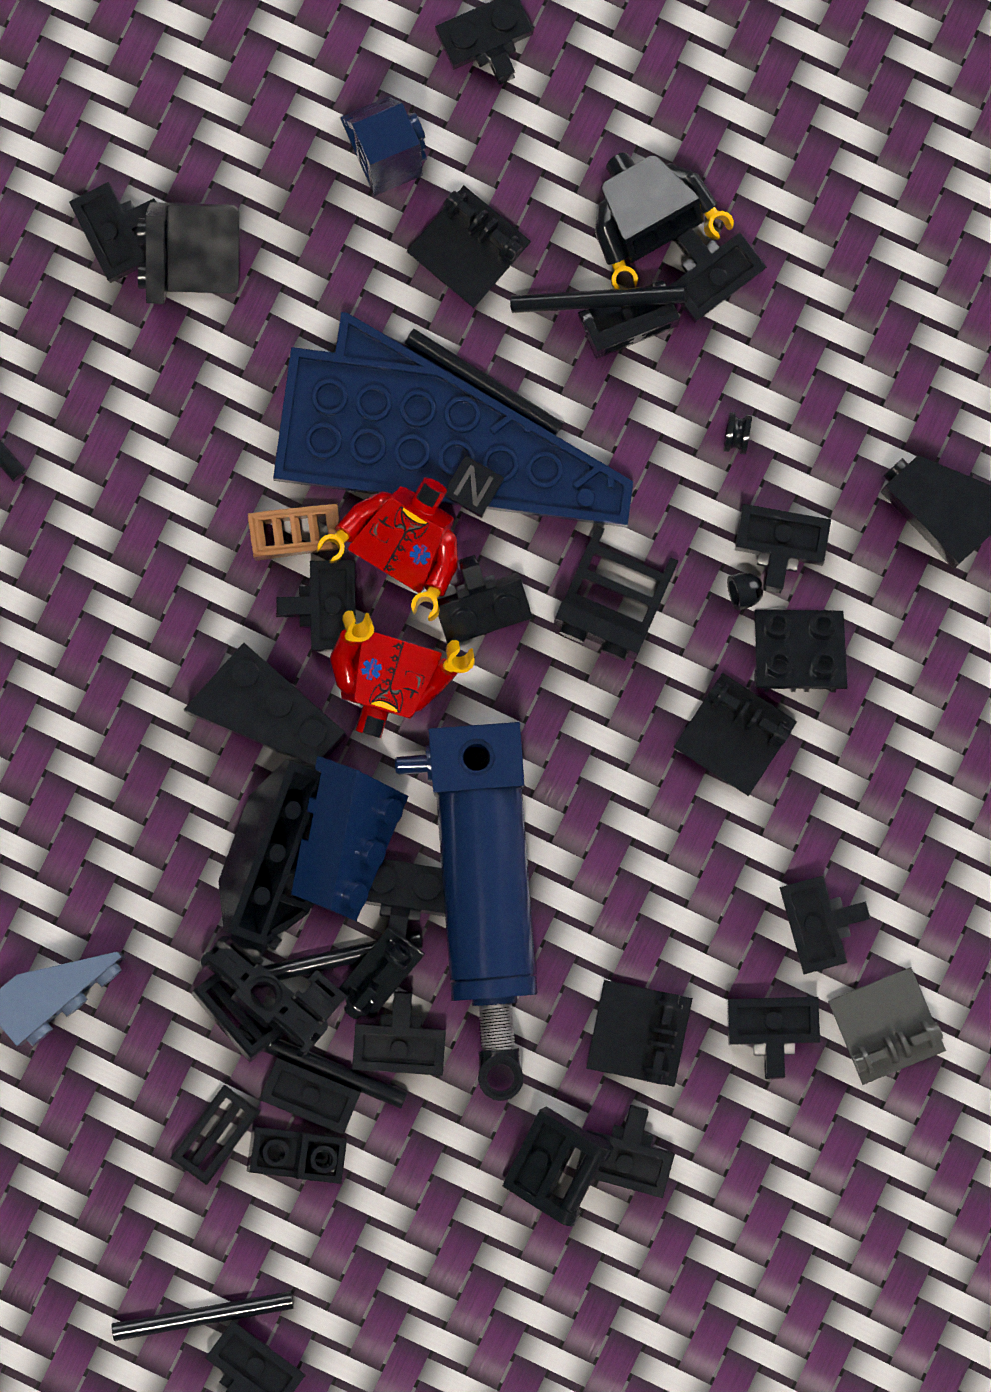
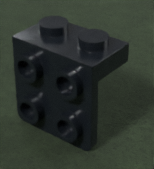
M150 202L146 218L138 219L137 230L138 245H146V262H139L138 289H146V303L164 304L167 292L230 294L237 291L239 287L240 213L236 206L227 204Z

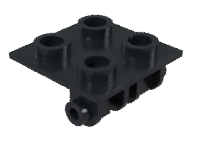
M463 185L458 192L453 191L444 202L445 207L406 252L474 309L528 247L531 241Z
M754 610L756 647L755 687L763 688L764 692H769V689H790V692H796V689H803L804 692H809V689H830L831 693H836V689H847L844 611Z
M722 673L673 748L749 796L781 746H783L791 734L797 721Z
M604 980L586 1069L675 1087L693 998Z

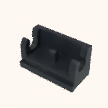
M658 280L645 287L666 285L663 280ZM674 303L591 308L578 312L579 320L596 359L678 327L680 320Z

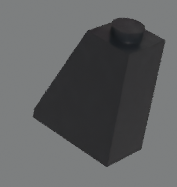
M919 455L909 464L902 458L883 476L888 483L881 490V493L953 569L991 535V485Z

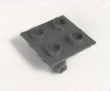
M912 967L828 1001L862 1085L946 1051L941 1040L943 1039L941 1029L931 1016Z

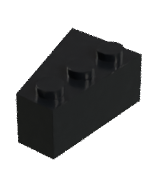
M244 642L183 709L193 717L204 720L313 768L316 766L317 756L327 759L347 737L343 729Z

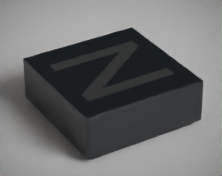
M465 456L447 486V493L444 497L483 518L502 485L504 477Z

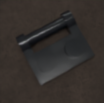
M546 1106L539 1110L502 1186L557 1222L566 1226H575L581 1215L579 1206L602 1161H608L614 1147L608 1140L590 1134ZM576 1147L584 1152L585 1156L563 1200H560L553 1196L552 1193Z

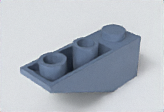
M113 952L17 974L0 988V1027L16 1046H23L27 1041L32 1047L35 1046L53 1030L49 1023L61 1012L66 1017H69L87 1002L88 999L84 993L95 983L104 987L119 975L122 969L118 964L126 957L122 952Z

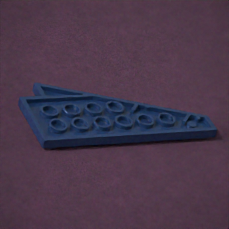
M341 312L336 353L291 347L274 467V481L377 494L381 491L393 494L402 486L416 493L425 477L432 478L447 488L462 460L467 456L504 477L502 485L488 507L490 510L627 528L633 489L632 480L349 313ZM445 497L441 501L444 504L458 505Z

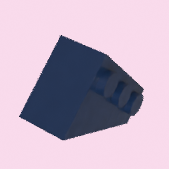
M385 97L339 117L374 196L423 176L422 161L427 160L424 151L426 145L423 140L426 138L416 113L408 115L402 102Z
M317 756L315 770L321 772L317 797H309L307 811L313 813L309 840H301L291 894L316 906L357 921L362 907L367 901L369 890L379 866L385 858L387 847L397 823L402 817L403 809L409 796L359 770Z

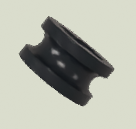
M735 412L729 413L723 451L729 452L730 449L736 448L740 454H746L752 415L746 414L744 418H738Z

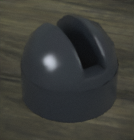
M738 573L728 576V592L736 610L752 607L758 604L763 597V590L760 589L762 581L757 575Z

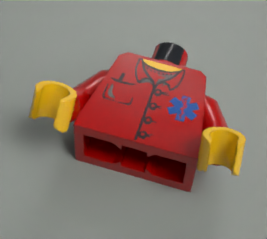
M425 477L416 493L400 486L393 494L381 491L368 497L351 508L336 525L335 534H328L320 539L317 545V552L326 542L335 543L338 546L339 552L329 563H336L344 553L345 542H352L348 547L349 551L419 593L413 598L411 603L414 615L422 602L432 603L434 606L428 616V621H433L438 617L440 611L437 599L439 596L445 595L458 568L457 537L451 531L454 518L438 508L447 493V489L440 482Z
M346 611L343 614L342 620L346 629L340 633L330 655L336 685L341 690L342 699L363 705L355 731L378 738L382 737L389 713L410 719L415 712H420L436 698L456 677L457 673L468 672L474 665L473 648H470L464 656H456L460 651V644L457 640H452L447 644V659H441V652L374 632V626L369 613L365 614L361 623L355 624L356 619L353 611Z

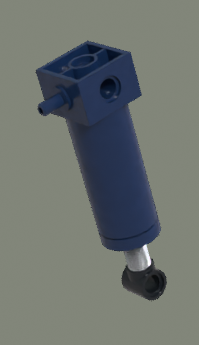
M520 722L428 729L430 745H426V755L396 757L395 770L398 775L428 773V782L432 781L433 794L437 800L450 980H452L450 983L451 1001L472 1000V1006H478L479 1010H482L479 1011V1013H482L479 1015L481 1017L479 1019L483 1020L480 1021V1023H483L480 1024V1026H483L480 1028L483 1029L480 1032L482 1033L481 1036H484L481 1037V1039H484L481 1042L484 1043L481 1044L482 1051H478V1082L480 1089L486 1096L493 1100L505 1101L519 1093L524 1078L520 1066L519 1048L514 1046L515 1040L513 1039L514 1036H512L514 1033H511L514 1032V1024L512 1023L513 1020H511L513 1017H510L513 1015L511 1014L513 1011L510 1006H512L511 1003H518L517 996L538 994L537 978L534 976L536 974L522 796L525 783ZM473 749H481L487 753L490 762L483 770L473 771L464 764V757L467 752ZM503 1064L510 1067L513 1071L514 1081L509 1088L496 1090L488 1083V1072L495 1065Z

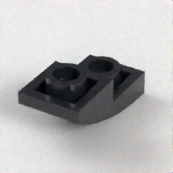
M252 1126L246 1171L249 1173L341 1184L347 1138Z

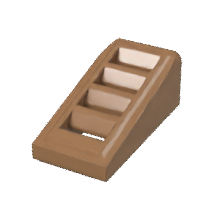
M328 504L248 513L255 561L316 553L317 545L320 541L317 517L326 516L328 534H335V527L340 522L338 505ZM308 518L311 542L302 543L299 520ZM290 521L293 544H284L281 522ZM265 524H272L274 546H266L263 526ZM326 542L318 552L337 550L338 546L333 542Z

